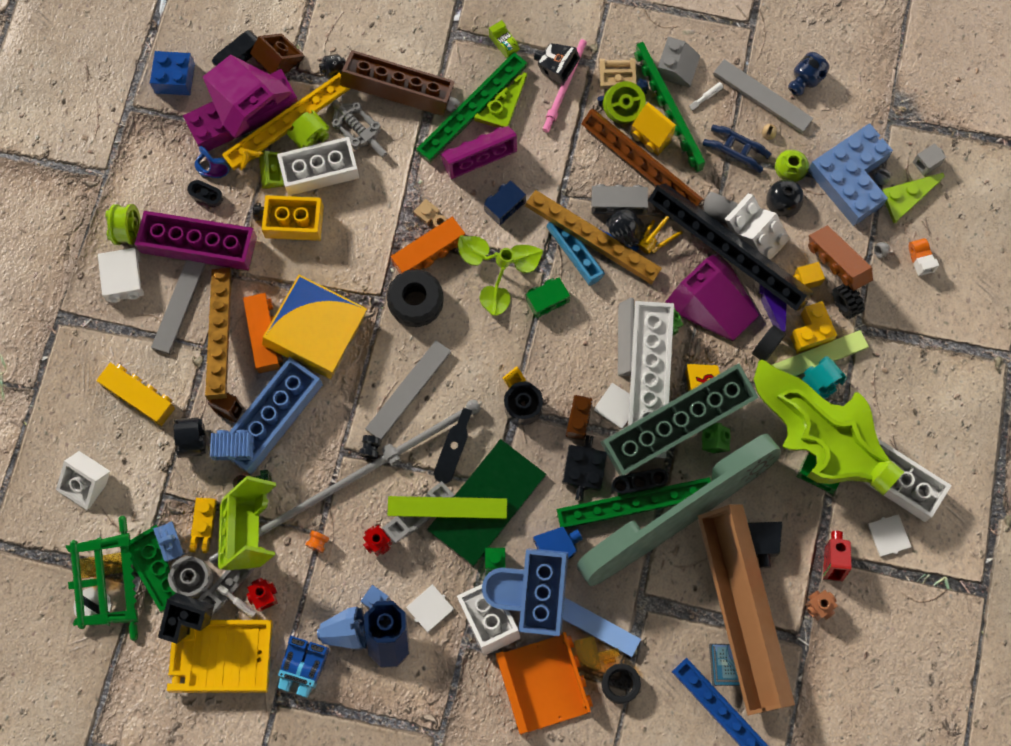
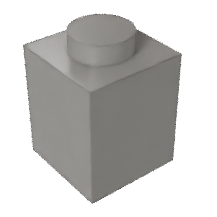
M934 143L917 154L912 163L925 176L939 167L946 156L943 150Z

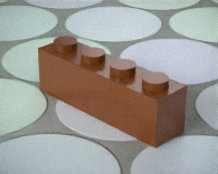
M828 225L809 235V250L813 254L815 253L820 261L831 269L834 275L837 274L844 285H848L855 291L873 281L872 266Z

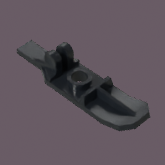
M463 407L458 423L449 430L433 473L436 481H442L444 484L452 481L468 438L467 425L472 410ZM453 442L458 443L456 449L451 448Z

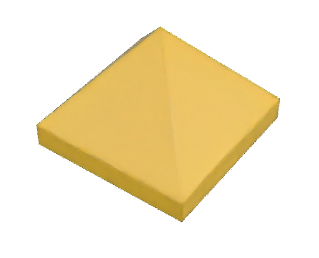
M517 366L503 377L509 389L515 383L526 381Z

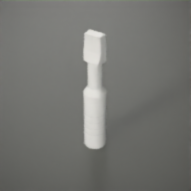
M721 82L717 83L705 92L700 99L690 104L689 108L691 111L697 108L704 100H708L723 89V84Z
M220 584L216 589L223 596L225 595L232 600L233 604L250 618L256 613L244 601L232 595L223 585Z

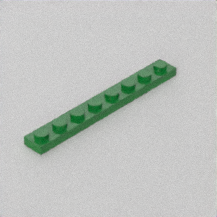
M644 42L638 43L636 45V52H634L635 59L641 63L642 72L645 77H648L651 90L657 94L658 104L663 106L665 116L676 124L674 135L679 137L681 141L680 146L683 152L687 153L690 166L694 167L696 172L703 170L705 160Z
M514 52L416 148L417 153L431 163L474 120L475 115L481 113L486 108V105L493 101L527 67V62Z
M708 477L556 509L559 525L565 529L676 506L710 483L711 479Z

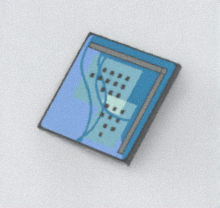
M709 644L712 686H740L730 644Z

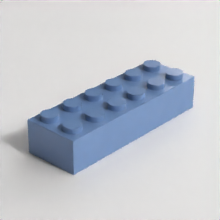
M289 357L229 432L236 433L237 430H248L253 435V460L230 461L251 476L323 386L320 378Z

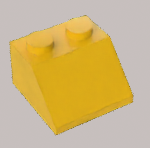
M648 102L632 124L631 134L636 141L642 142L649 152H654L658 156L672 142L676 124Z

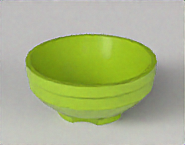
M797 150L782 152L775 162L777 175L783 180L788 179L794 182L802 180L809 168L808 159ZM790 158H796L798 159L799 164L797 166H792L789 164L788 160Z

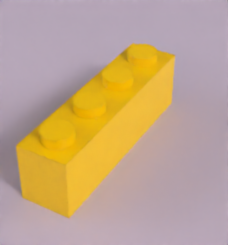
M110 362L96 381L162 427L175 410V407L172 405L173 400L165 394L162 396L156 393L157 389L150 384L147 386L142 384V379L135 374H132V376L127 374V369L122 365L117 364L115 366Z

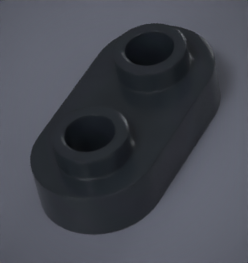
M194 180L187 187L191 198L210 207H217L223 201L221 191L203 181Z

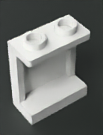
M136 248L98 254L102 296L107 302L116 303L122 299L128 298L133 300L139 298V296H144L138 264L141 260Z

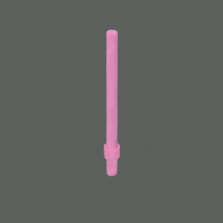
M583 39L580 40L577 47L580 58L587 44V41ZM578 63L565 84H561L552 108L548 110L547 120L542 129L546 133H549L553 122L558 117L559 107Z

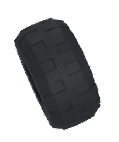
M418 269L407 270L397 275L391 281L387 290V304L392 316L399 323L408 327H421L434 321L442 311L444 301L442 287L431 273ZM412 292H421L426 295L425 300L419 305H410L404 301L406 296Z

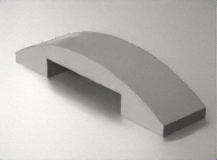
M441 481L428 491L425 497H454L455 495ZM397 516L386 524L382 530L394 543H397L422 526L431 517Z
M255 568L226 570L209 591L206 590L198 600L214 605L213 615L229 600L227 596H223L216 590L221 584L226 587L233 595Z

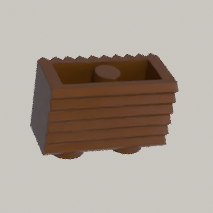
M229 392L227 393V398L208 400V404L216 414L234 423L237 422L244 409L237 396Z
M574 395L566 432L567 438L585 440L593 403L592 398Z

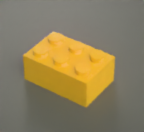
M265 195L262 232L265 238L321 241L324 211L322 199L316 197Z

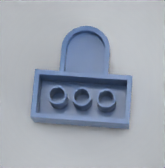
M526 549L524 569L502 567L494 569L486 575L482 583L484 599L494 608L520 611L519 632L560 636L562 633L569 552Z

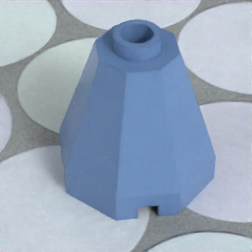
M347 608L321 623L319 629H317L318 640L325 645L357 650L366 649L367 641L366 633H364V613L362 608Z

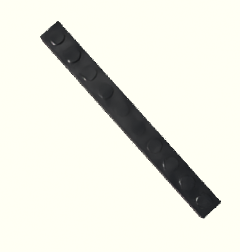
M668 184L657 185L648 199L651 204L794 310L798 311L804 308L814 294L811 289Z

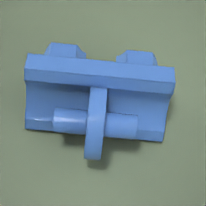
M173 521L153 528L165 562L185 555Z

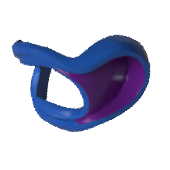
M199 146L201 154L195 161L197 172L202 176L211 178L226 176L231 168L224 158H212L203 146ZM204 157L207 158L210 165L208 171L199 164Z

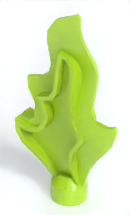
M765 360L758 362L753 379L757 394L787 426V438L782 447L788 450H807L816 456L817 464L807 477L817 483L825 484L852 480L867 482L881 495H884L905 472L889 460L880 446L870 406L859 392H855L852 399L844 406L834 405L823 399L800 378L775 368Z

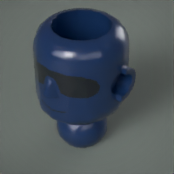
M816 52L807 53L794 68L796 79L789 83L788 89L796 96H801L805 91V87H816L829 71L828 61Z

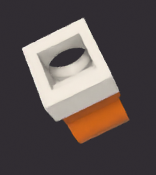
M923 238L909 242V252L918 276L935 272L939 267L937 259H934L927 239Z

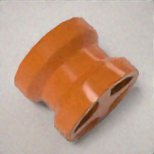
M311 530L310 540L306 541L305 546L323 553L325 550L324 545L330 538Z

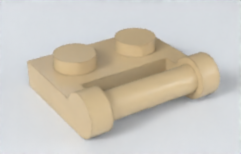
M630 58L629 60L599 59L600 89H610L615 84L623 81L637 84L635 58ZM629 67L630 69H605V68Z

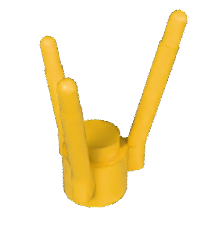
M666 216L653 233L649 235L655 224V220H652L643 235V240L638 244L644 253L650 254L652 252L655 254L658 249L682 234V231H679L656 246L657 240L654 237L665 225L669 216Z

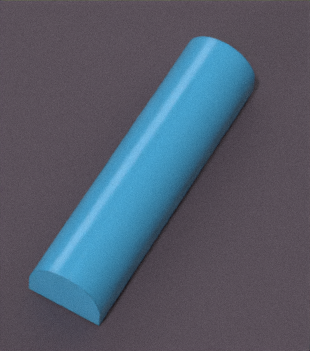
M549 222L546 226L587 284L591 286L601 280L605 273L583 243Z

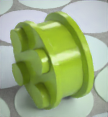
M629 81L615 84L608 89L603 98L605 114L610 120L619 124L634 121L646 105V98L642 89L637 84Z
M113 204L105 214L108 228L106 233L107 239L111 240L114 245H121L123 242L135 245L141 223L137 206L135 204H128L126 207H121L119 204Z

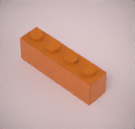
M452 216L390 256L392 264L400 274L407 270L428 268L439 257L443 258L450 250L458 248V239L460 235L465 236V232Z
M266 293L243 297L256 370L259 374L279 370L281 368L280 363L283 362V356L262 345L263 336L275 317L271 315V310L274 309L272 299H268Z

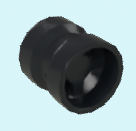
M363 435V446L360 448L359 456L367 459H378V447L381 446L382 440L375 436Z

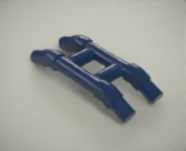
M712 125V132L726 136L728 139L724 145L715 140L704 139L703 146L722 152L744 163L759 174L763 171L764 168L753 158L747 157L752 148V150L768 159L772 155L770 151L762 144L754 142L728 127ZM735 140L745 145L741 153L731 149Z

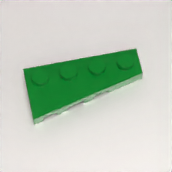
M156 524L131 539L129 551L133 555L130 559L134 563L135 570L159 611L163 613L167 599L176 593L171 589L168 582L170 567L168 562L164 561L153 528L158 527Z

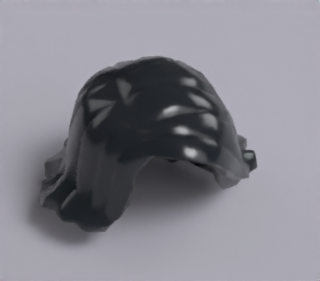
M620 210L607 219L606 226L609 228L610 234L621 244L632 247L633 245H638L643 240V235L645 234L644 223L632 211Z

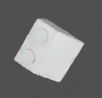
M78 451L64 460L56 490L88 510L105 488L110 471Z

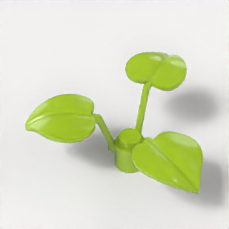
M462 235L458 239L459 253L466 263L478 266L483 259L487 261L496 258V264L501 267L495 287H484L480 292L479 299L481 305L491 315H501L510 304L508 290L498 288L505 268L510 263H514L518 271L530 273L538 266L543 250L531 245H516L511 249L503 248L499 253L495 252V254L487 256L489 245L484 239L477 236Z

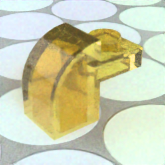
M594 636L574 640L578 660L589 670L600 671L602 669L600 662L604 661V665L615 663L616 658L620 656L618 648L598 652Z

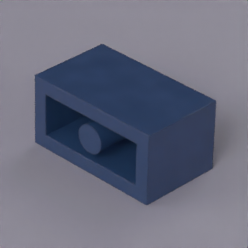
M510 180L507 184H502L494 196L491 195L485 200L484 211L501 226L526 203V194Z

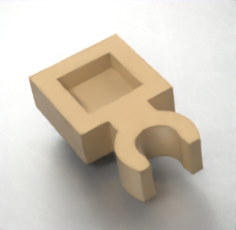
M427 199L413 211L414 215L426 225L432 222L434 228L438 226L437 223L439 221L444 222L447 220L445 216L438 215L440 213L439 209Z

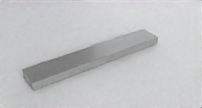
M725 59L713 73L715 77L801 134L813 120V117Z
M186 260L151 346L153 350L170 355L206 266L205 263Z
M435 340L365 430L382 440L451 354V350Z

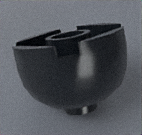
M779 180L768 190L766 205L771 212L777 213L779 217H791L797 214L802 207L804 201L803 190L800 185L792 180Z

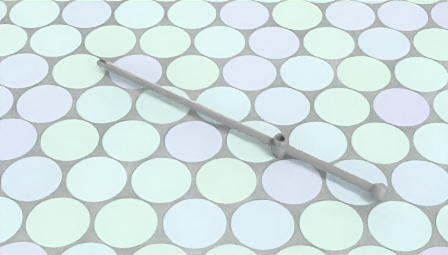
M469 400L465 407L472 410V415L478 414L481 410L477 400ZM462 410L397 448L393 447L392 444L384 446L382 448L383 456L259 528V537L385 463H390L391 466L398 465L401 462L400 454L457 422ZM218 552L209 558L211 563L218 562Z

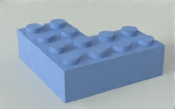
M870 123L812 161L808 169L810 175L853 226L882 208L888 199L868 173L886 162L893 150L883 138L879 140L880 134Z

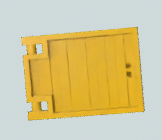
M211 620L210 624L201 631L188 627L190 629L189 635H186L177 644L171 642L168 676L172 677V683H167V691L169 693H268L272 620ZM181 677H185V683H180Z

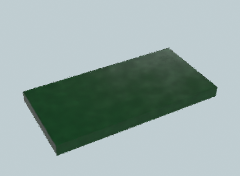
M500 439L454 497L507 499V519L437 517L428 527L427 531L474 567L484 555L485 548H489L547 474Z

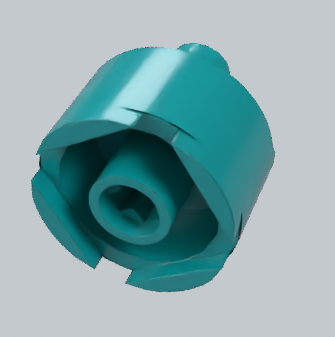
M828 356L824 357L815 368L811 366L804 372L805 377L802 378L823 399L835 393L838 384L843 385L847 380V376Z

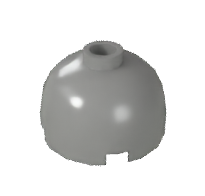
M708 192L704 201V212L719 223L727 224L725 218L738 204L732 200L730 202L725 199L726 197L717 193Z

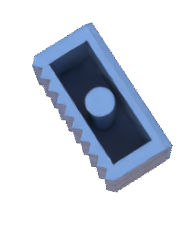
M218 430L217 433H211L210 457L212 460H253L254 437L248 430H237L236 433Z

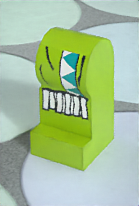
M502 20L489 27V38L506 58L510 57L514 52L520 51L517 41L512 37Z

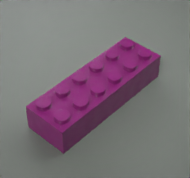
M282 69L270 75L278 78L291 91V94L279 104L271 100L246 120L249 128L238 137L265 125L298 102ZM213 101L183 115L198 147L203 146L207 151H210L236 139L222 125Z
M144 210L135 246L142 254L249 271L257 235L251 227Z

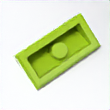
M264 150V154L259 157L262 189L283 187L284 181L277 156L280 152Z

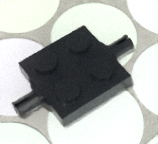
M586 435L584 446L569 444L562 484L577 488L575 497L577 501H583L585 490L600 491L602 488L607 453L592 448L594 436L590 437V435Z

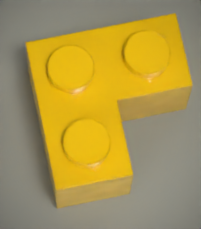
M823 301L804 307L801 317L805 326L795 329L790 336L797 354L831 342L836 338V331Z

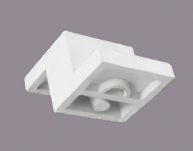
M748 193L725 218L728 227L734 234L770 260L790 240L777 213L760 208L752 194Z

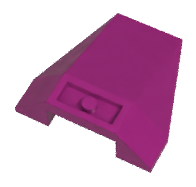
M231 54L203 76L222 125L234 138L249 128L246 120L271 100L279 104L291 94V91L278 78Z
M718 253L707 257L677 286L665 301V303H674L675 310L682 318L731 341H734L759 317L757 310L732 266Z

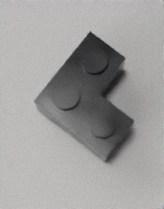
M179 593L174 594L167 599L158 638L177 644L186 637L188 627L201 631L210 624L214 605Z

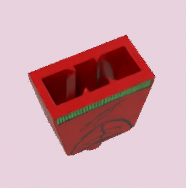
M832 531L831 539L824 549L823 579L843 582L852 570L851 542L844 540V533L842 531Z

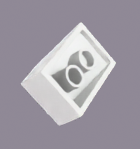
M482 584L457 595L484 656L521 639L519 630L509 610L494 608L486 602L482 593Z

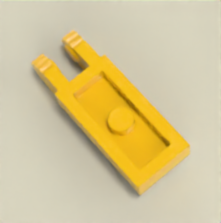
M196 497L190 552H196L198 538H204L202 552L208 553L214 527L216 499Z

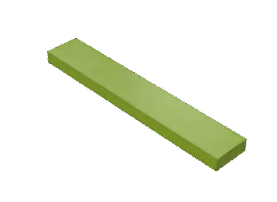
M388 496L387 516L507 519V499Z

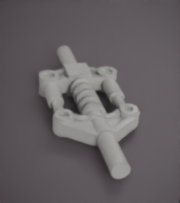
M337 100L330 103L335 108L332 121L333 127L340 129L344 137L350 138L354 150L371 145L382 158L387 156L388 153L376 141L378 133L381 132L380 123L366 115L360 103L340 104ZM352 113H360L370 127L367 129L363 127ZM344 120L359 135L358 137L354 138L349 131L342 127Z

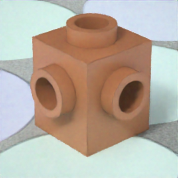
M817 590L808 597L810 601L805 606L811 617L817 621L823 617L827 620L835 614L834 609L838 605L835 603L837 600L831 592L827 593L824 590L820 593ZM821 601L824 603L826 607L821 606Z

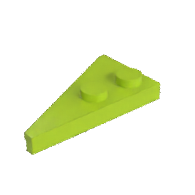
M523 72L522 75L514 79L513 84L503 89L493 101L486 105V108L481 113L475 115L474 121L497 128L509 126L525 84L527 73Z
M944 173L883 189V193L888 197L885 204L893 224L897 223L933 187L939 184L945 177Z

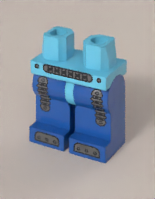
M290 635L289 645L278 673L280 677L278 688L290 692L292 683L295 682L299 684L296 694L308 698L312 688H316L330 650L328 647L313 642L309 643L306 640Z

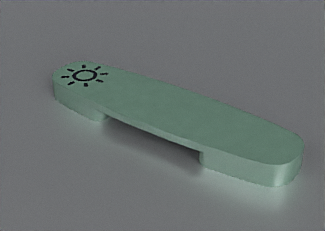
M769 434L760 435L720 460L713 467L712 481L642 529L635 521L625 524L588 551L578 561L577 570L589 586H595L613 576L696 521L698 515L709 512L769 469L779 459L781 455L780 447Z

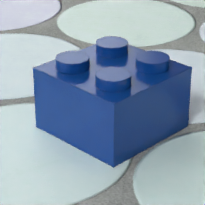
M155 51L150 85L155 94L191 95L195 62L191 53Z

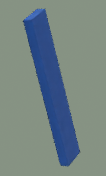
M688 658L684 659L672 671L674 676L739 746H768Z

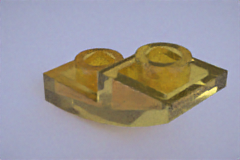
M121 552L103 555L105 575L123 572ZM94 556L80 558L81 579L96 577Z

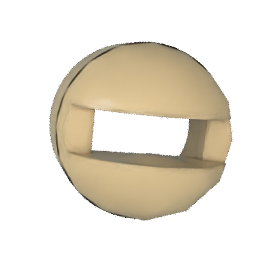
M773 124L765 125L762 129L763 138L766 140L775 138L777 134L776 126ZM769 129H772L771 134H767Z

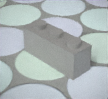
M604 184L592 186L591 214H614L620 210H630L635 215L647 214L648 187H643L642 185H634L633 187H625L624 185L606 186Z

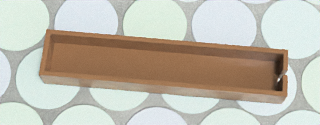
M729 504L698 515L747 715L794 706V698L743 504Z

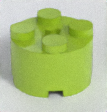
M311 110V114L306 112L297 118L292 124L293 130H288L287 132L289 138L299 148L316 145L320 141L325 142L330 136L328 134L329 126L314 110Z

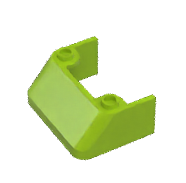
M246 476L223 497L220 505L219 569L259 568L275 556L274 551L258 547L259 514L267 508V493L276 487V482Z

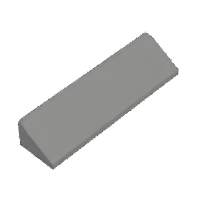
M629 298L618 305L619 376H631L634 326L633 298Z

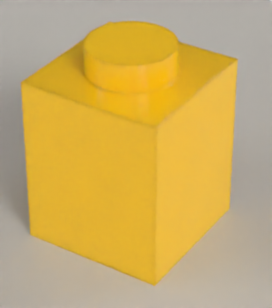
M819 262L798 267L793 275L794 278L809 289L822 285L825 280Z

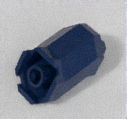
M376 601L372 608L364 614V631L366 633L368 655L381 668L398 667L410 654L406 613L394 601Z

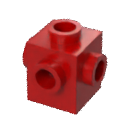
M379 525L376 527L372 526L365 531V536L363 537L365 543L363 546L370 554L374 552L376 556H379L390 550L392 542ZM380 536L378 542L373 541L376 537Z
M259 578L251 582L252 585L247 587L249 591L246 594L250 604H254L259 612L278 604L274 595L277 594V590L273 582L269 583L267 579Z

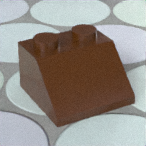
M282 33L258 36L250 52L255 60L267 69L269 74L282 69L285 75L305 57Z

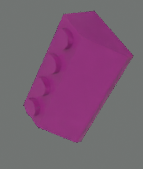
M509 126L499 127L487 135L482 134L475 140L465 141L456 148L445 150L441 154V159L450 179L452 180L517 152V135Z

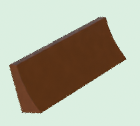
M351 50L340 79L341 86L443 117L455 81L354 50Z

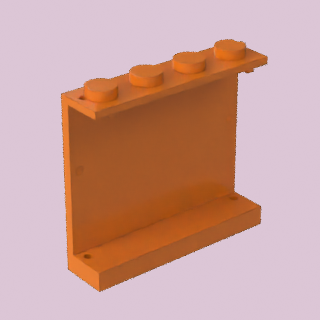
M563 632L560 636L511 651L496 653L520 735L591 712L590 708L593 707L590 695L586 696L584 687H587L583 675H579L577 668L580 667L577 655L573 656L571 648L574 647L571 636H567L566 632Z

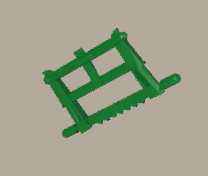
M120 516L118 521L121 535L104 539L100 536L95 540L81 543L72 540L70 545H66L67 551L71 552L73 581L68 582L69 590L74 589L77 618H75L73 626L78 625L79 629H84L86 625L105 624L110 626V623H130V639L136 641L138 639L136 622L139 621L137 609H135L137 600L134 597L137 593L133 589L136 586L133 583L135 577L132 575L134 570L131 567L134 563L130 559L133 555L129 551L131 542L130 533H127V519L125 516ZM120 547L127 610L108 613L102 549ZM94 550L97 579L82 580L79 552ZM97 586L100 614L85 616L82 588Z

